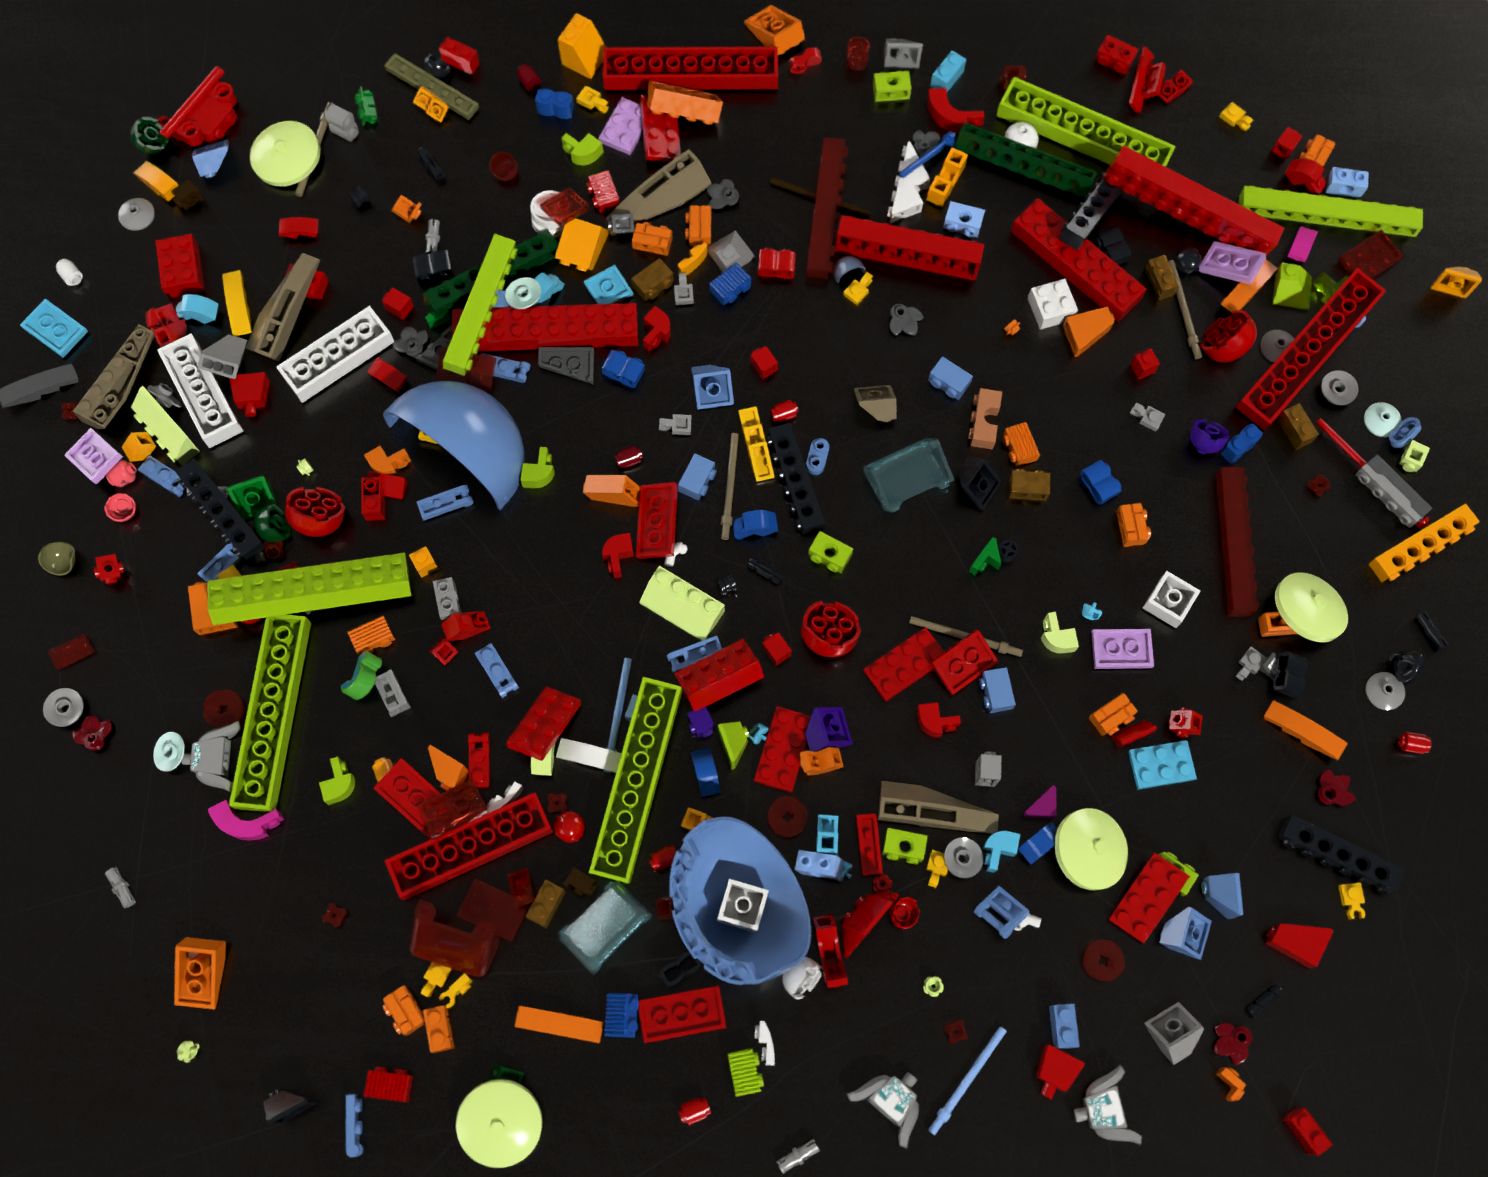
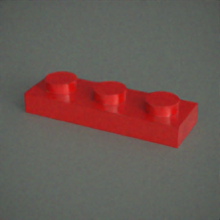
M877 814L856 815L862 876L882 875Z

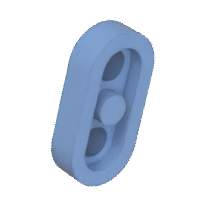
M1415 417L1404 419L1389 436L1391 446L1395 448L1407 446L1421 431L1420 420Z
M823 438L813 440L810 446L806 469L813 475L822 473L825 468L829 443ZM817 445H822L823 448L819 449ZM816 461L819 465L815 466L812 463Z

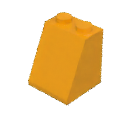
M576 13L558 38L562 65L592 79L603 63V51L606 46L592 21Z
M567 216L555 258L560 260V264L570 267L571 263L577 265L576 269L586 272L589 269L593 271L609 231L601 226Z

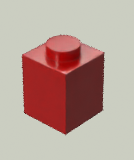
M1287 127L1277 140L1272 152L1287 160L1303 136L1296 130Z
M393 287L384 295L382 300L387 311L403 320L414 306L409 296Z
M767 346L757 348L752 352L750 363L762 379L778 370V361Z
M1151 348L1135 355L1130 365L1139 380L1154 374L1160 362Z
M779 632L775 635L771 633L763 639L762 648L775 666L791 656L792 650Z

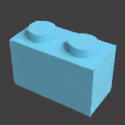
M951 51L932 74L930 87L946 88L948 92L964 72L966 59Z

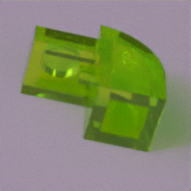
M1325 272L1318 275L1313 285L1317 291L1324 295L1321 299L1324 304L1348 279V276L1346 275L1336 284Z

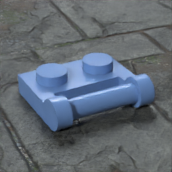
M998 886L976 907L974 913L978 917H983L1006 939L1029 915V910ZM991 907L1006 919L1008 923L1002 924L987 909Z

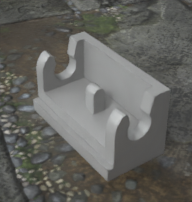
M391 669L376 677L375 685L391 717L411 708L395 673Z

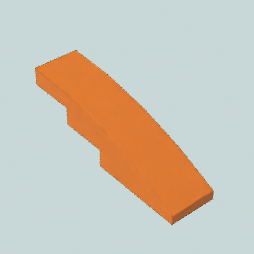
M1265 259L1251 285L1240 282L1223 300L1221 305L1231 313L1241 310L1276 273L1278 268Z
M1274 700L1264 715L1265 720L1282 727V731L1301 739L1302 744L1336 760H1339L1348 744L1316 722Z
M518 1006L514 1027L600 1043L604 1022Z

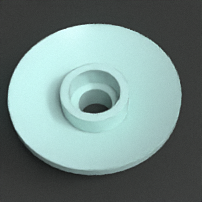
M519 278L507 287L505 299L511 307L525 309L534 305L539 300L541 287L532 278Z
M1374 403L1368 407L1364 414V423L1367 429L1379 437H1389L1402 422L1398 410L1388 403Z
M167 732L163 734L155 745L154 762L161 771L168 772L174 770L183 758L184 741L178 733Z

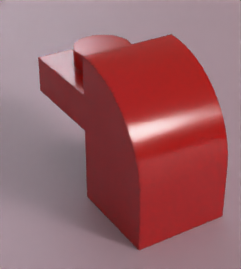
M1311 159L1293 160L1285 171L1293 185L1305 184L1312 195H1320L1327 184L1322 176L1324 168Z
M172 303L154 310L159 322L162 324L160 328L152 331L160 348L186 336L185 319L179 320Z
M654 306L643 318L644 327L650 331L643 339V346L649 352L653 347L656 348L660 344L661 339L667 343L671 335L668 316L658 307Z
M630 533L615 535L604 544L602 550L603 560L608 562L609 573L613 572L614 578L622 577L619 559L634 557Z
M938 702L919 704L916 709L921 729L932 737H941L942 729L945 732L955 731L961 724L960 716L940 718Z

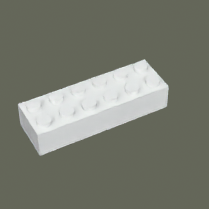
M368 306L278 365L277 369L303 403L394 343V340L383 322L372 308Z
M192 334L184 336L157 350L203 441L209 448L243 432L214 373L197 368L202 349Z

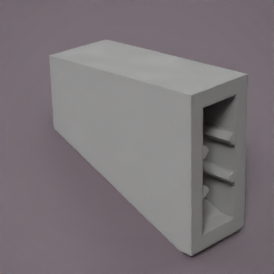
M232 335L225 336L201 352L197 368L235 379L244 355L247 340Z

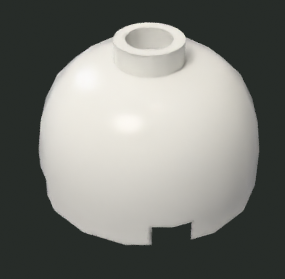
M1017 122L1011 125L1004 135L1006 138L1035 149L1039 141L1038 132L1034 126L1027 122Z
M805 957L798 965L783 973L782 982L785 990L797 1000L805 997L802 993L807 988L810 992L818 983L822 974L819 969H822V966L814 960Z

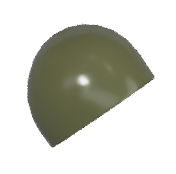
M65 542L47 544L39 552V564L45 571L51 574L66 575L74 566L75 549L72 545Z

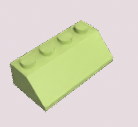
M142 386L131 407L136 413L133 416L140 424L144 422L147 425L144 429L151 437L156 435L158 438L156 440L157 444L162 449L167 448L169 450L167 455L173 462L178 461L181 465H184L200 451Z
M661 566L657 568L649 580L639 602L701 641L708 638L725 612V605Z

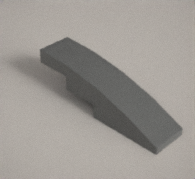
M68 364L52 368L1 388L0 404L2 408L39 400L41 395L60 391L61 386L78 383V377L73 365Z

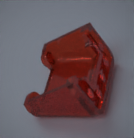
M419 899L415 908L410 940L412 954L418 958L474 977L485 975L500 943L498 925L480 922L475 926L472 934L433 921L436 915L434 905Z

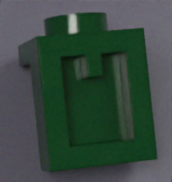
M495 1064L489 1073L488 1080H509L521 1085L524 1072Z

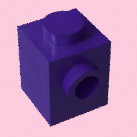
M706 707L696 712L692 710L687 713V718L690 722L687 725L692 734L696 733L698 738L701 736L705 738L714 733L715 724Z

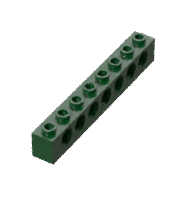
M966 122L960 130L955 149L963 153L971 154L978 159L987 160L996 166L1008 168L1012 172L1021 173L1044 184L1058 187V189L1071 192L1078 197H1086L1097 175L1096 171Z
M548 230L540 232L533 238L524 240L515 246L518 249L515 259L510 261V272L508 275L505 274L503 279L505 284L555 258L559 244ZM477 264L472 269L461 272L456 277L445 280L441 285L430 288L423 293L424 304L435 320L448 314L452 309H457L467 303L475 283L474 280H476L482 264Z

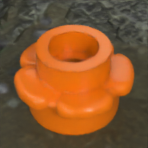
M1015 319L1004 328L1007 332L1006 335L1009 333L1014 335L1020 329L1018 326L1020 322L1018 323Z

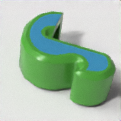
M369 651L363 652L358 658L352 679L341 685V691L354 700L365 697L376 682V671L382 666L381 658Z

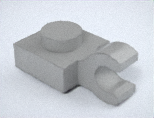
M679 273V285H674L675 304H694L692 284H687L686 273Z
M1135 403L1130 411V414L1141 418L1139 424L1155 432L1165 416L1164 413L1151 406L1145 409L1139 403Z
M673 414V419L660 418L659 430L667 431L672 429V434L691 435V415Z
M1250 647L1238 662L1243 667L1236 677L1243 681L1250 672L1253 674L1257 673L1267 658L1253 647Z

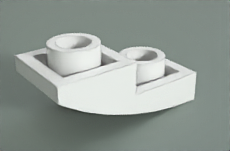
M514 782L513 785H509L505 790V798L499 795L495 799L492 798L487 805V813L514 802L524 789L522 785Z
M760 1021V1026L755 1025V1038H759V1043L767 1044V1048H762V1060L766 1061V1065L774 1066V1048L771 1035L765 1022Z

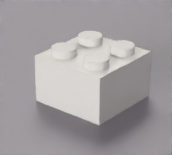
M1066 279L1031 288L1027 298L1040 330L1065 322L1066 317L1076 315L1078 312Z
M1166 571L1152 591L1143 609L1177 628L1184 620L1200 590Z
M729 879L717 922L756 933L769 890Z

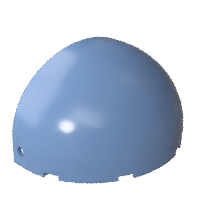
M456 381L430 382L405 392L383 413L384 419L390 428L401 418L446 449L485 486L494 498L499 510L504 507L516 492L521 478L522 465L525 462L522 437L507 409L487 392L472 385Z
M717 817L704 820L683 839L684 843L681 849L676 852L671 867L670 897H673L674 910H672L678 932L694 959L698 958L705 965L704 969L723 981L737 985H754L773 979L798 965L805 958L809 950L811 940L810 916L801 887L780 852L755 828L731 817ZM729 879L769 890L756 933L717 922Z

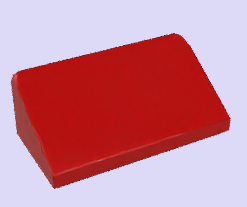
M372 471L368 472V477L381 476L385 497L403 500L407 486L405 478Z
M1144 720L1114 733L1112 738L1117 748H1120L1156 731L1157 727L1148 720Z

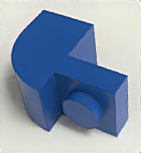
M766 510L748 511L742 513L743 517L732 521L734 537L739 540L753 534L764 537L778 531L776 513Z
M710 747L690 752L701 797L720 793L718 776Z
M1051 821L1018 848L1030 864L1034 863L1055 845L1058 827Z

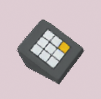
M1274 652L1267 657L1259 669L1273 681L1277 672L1276 660L1278 657Z

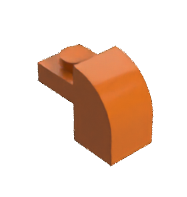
M378 446L364 454L374 472L398 476L395 471L396 469L404 468L411 462L405 449L387 457L382 447Z
M828 747L817 752L804 751L800 753V764L804 772H807V775L822 774L844 767L839 748Z

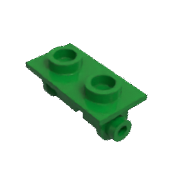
M360 86L358 93L355 94V103L359 107L358 118L361 119L362 126H364L366 121L371 124L375 123L377 114L374 107L373 94L370 90L363 92L362 86Z

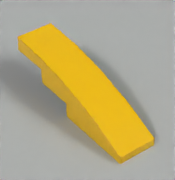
M237 270L222 274L233 336L252 333L250 309L247 305L241 271Z
M757 406L738 410L756 482L775 478Z

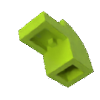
M567 133L562 137L563 149L568 154H571L572 162L577 165L592 164L604 153L602 142L589 133L580 143Z
M540 447L538 464L523 463L521 483L524 488H541L549 484L553 479L555 471L553 465H551L552 454H549L547 447Z
M339 757L330 759L335 778L319 783L323 800L328 805L345 800L350 796L355 787V776L351 773L346 774L348 773L347 764Z

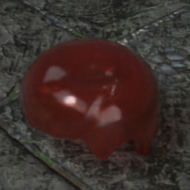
M498 152L490 160V171L500 181H509L518 172L517 161L508 152Z

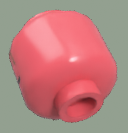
M120 460L106 474V478L112 486L121 488L135 480L137 470L133 463Z

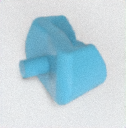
M1093 602L1092 606L1084 603L1082 615L1089 620H1097L1102 615V611L1095 608L1097 605L1095 602Z
M757 723L751 729L749 738L754 744H759L761 739L764 741L767 739L764 735L768 732L769 728L761 723Z
M844 861L841 879L837 880L838 882H842L844 876L850 879L852 875L848 872L852 869V864Z

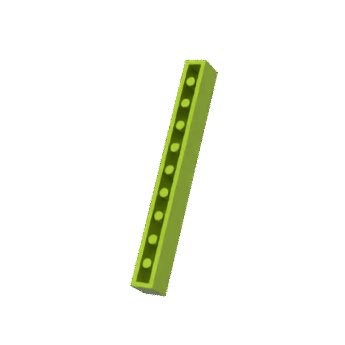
M1244 186L1239 195V205L1267 218L1416 237L1423 228V209L1364 202L1362 200H1349L1342 197L1334 198L1325 195H1311L1255 186Z

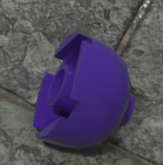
M1206 419L1196 420L1190 432V440L1199 453L1206 454L1216 453L1224 448L1230 437L1228 436V430L1216 422L1209 424L1206 423Z

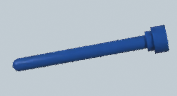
M954 132L945 134L942 142L902 170L899 174L900 177L905 178L945 147H953L957 142V135Z

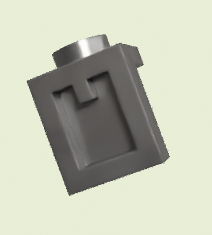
M633 214L611 215L609 220H607V231H610V235L634 233Z

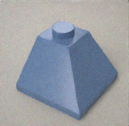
M228 139L193 150L192 158L200 177L205 176V178L216 175L215 172H218L229 147Z
M714 365L691 367L697 409L734 404L730 368Z
M1239 873L1213 875L1203 878L1201 890L1205 894V899L1227 919L1243 915Z
M1188 907L1165 923L1159 943L1171 950L1201 960L1212 921L1193 908Z

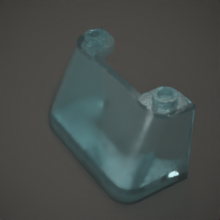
M935 438L920 440L863 467L865 475L884 510L890 513L899 510L902 501L933 487L944 489L950 486V482L954 481L940 442Z
M613 881L609 882L604 888L605 892L571 926L566 925L559 932L561 935L559 940L593 975L601 969L602 961L606 962L607 958L636 929L640 928L639 924L646 923L652 917V914L619 881L615 883Z

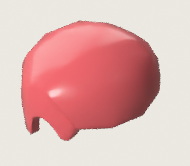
M117 493L108 498L104 510L106 515L113 521L125 522L134 516L136 504L129 495Z

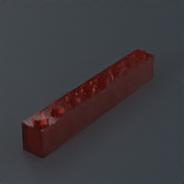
M824 137L807 263V277L828 279L829 272L832 273L833 262H830L831 256H835L836 245L832 244L833 239H837L838 229L835 228V223H839L840 212H837V206L841 207L842 201L839 190H843L844 179H841V174H845L846 163H843L844 157L847 158L848 154L845 139Z
M1221 467L1216 473L1228 617H1252L1259 609V600L1256 599L1257 582L1254 581L1256 565L1252 560L1254 546L1251 545L1252 527H1249L1251 511L1247 506L1249 501V492L1246 491L1247 474L1244 473V467Z

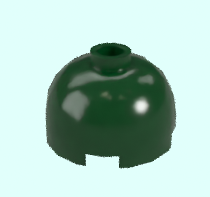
M142 117L134 123L130 130L132 144L142 153L156 154L162 151L168 143L169 138L167 139L159 134L163 127L157 123V119Z
M275 504L263 507L254 517L255 534L268 543H278L290 537L291 527L289 523H285L282 517L284 512Z

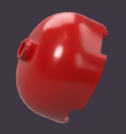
M1233 311V315L1225 319L1221 317L1208 327L1202 335V338H1205V340L1200 344V347L1209 358L1217 362H1231L1242 357L1251 349L1257 337V328L1255 322L1246 311Z
M299 487L287 495L285 516L290 526L297 532L306 536L322 537L333 533L341 525L345 506L342 503V498L335 492L321 487H316L315 490H304L303 487Z
M822 601L816 602L809 606L801 624L802 638L805 644L818 655L830 658L843 656L851 651L857 643L861 633L858 622L859 618L853 610L836 601L834 604L823 603Z

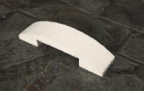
M561 738L556 758L616 773L622 753Z

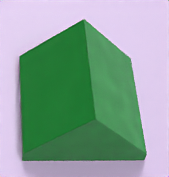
M264 475L227 487L236 511L244 520L255 517L257 512L267 505L275 504L277 506L272 486Z

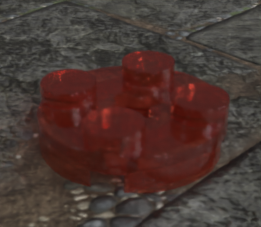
M231 690L214 691L206 698L203 705L205 720L215 728H221L240 721L245 713L243 700ZM223 705L225 707L228 705V711L220 714V706Z
M790 796L777 799L768 811L770 828L776 835L782 837L798 835L804 830L808 820L805 805ZM785 812L793 815L790 822L782 819V816H785Z
M1098 940L1086 947L1082 964L1085 972L1091 978L1101 982H1109L1120 976L1125 968V959L1123 952L1114 942ZM1101 955L1108 958L1106 967L1098 962L1101 960Z

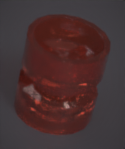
M854 37L847 44L846 64L852 70H862L867 66L870 46L865 38Z

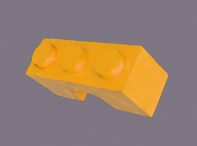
M951 148L939 176L936 175L929 188L927 201L943 207L966 165L968 154Z

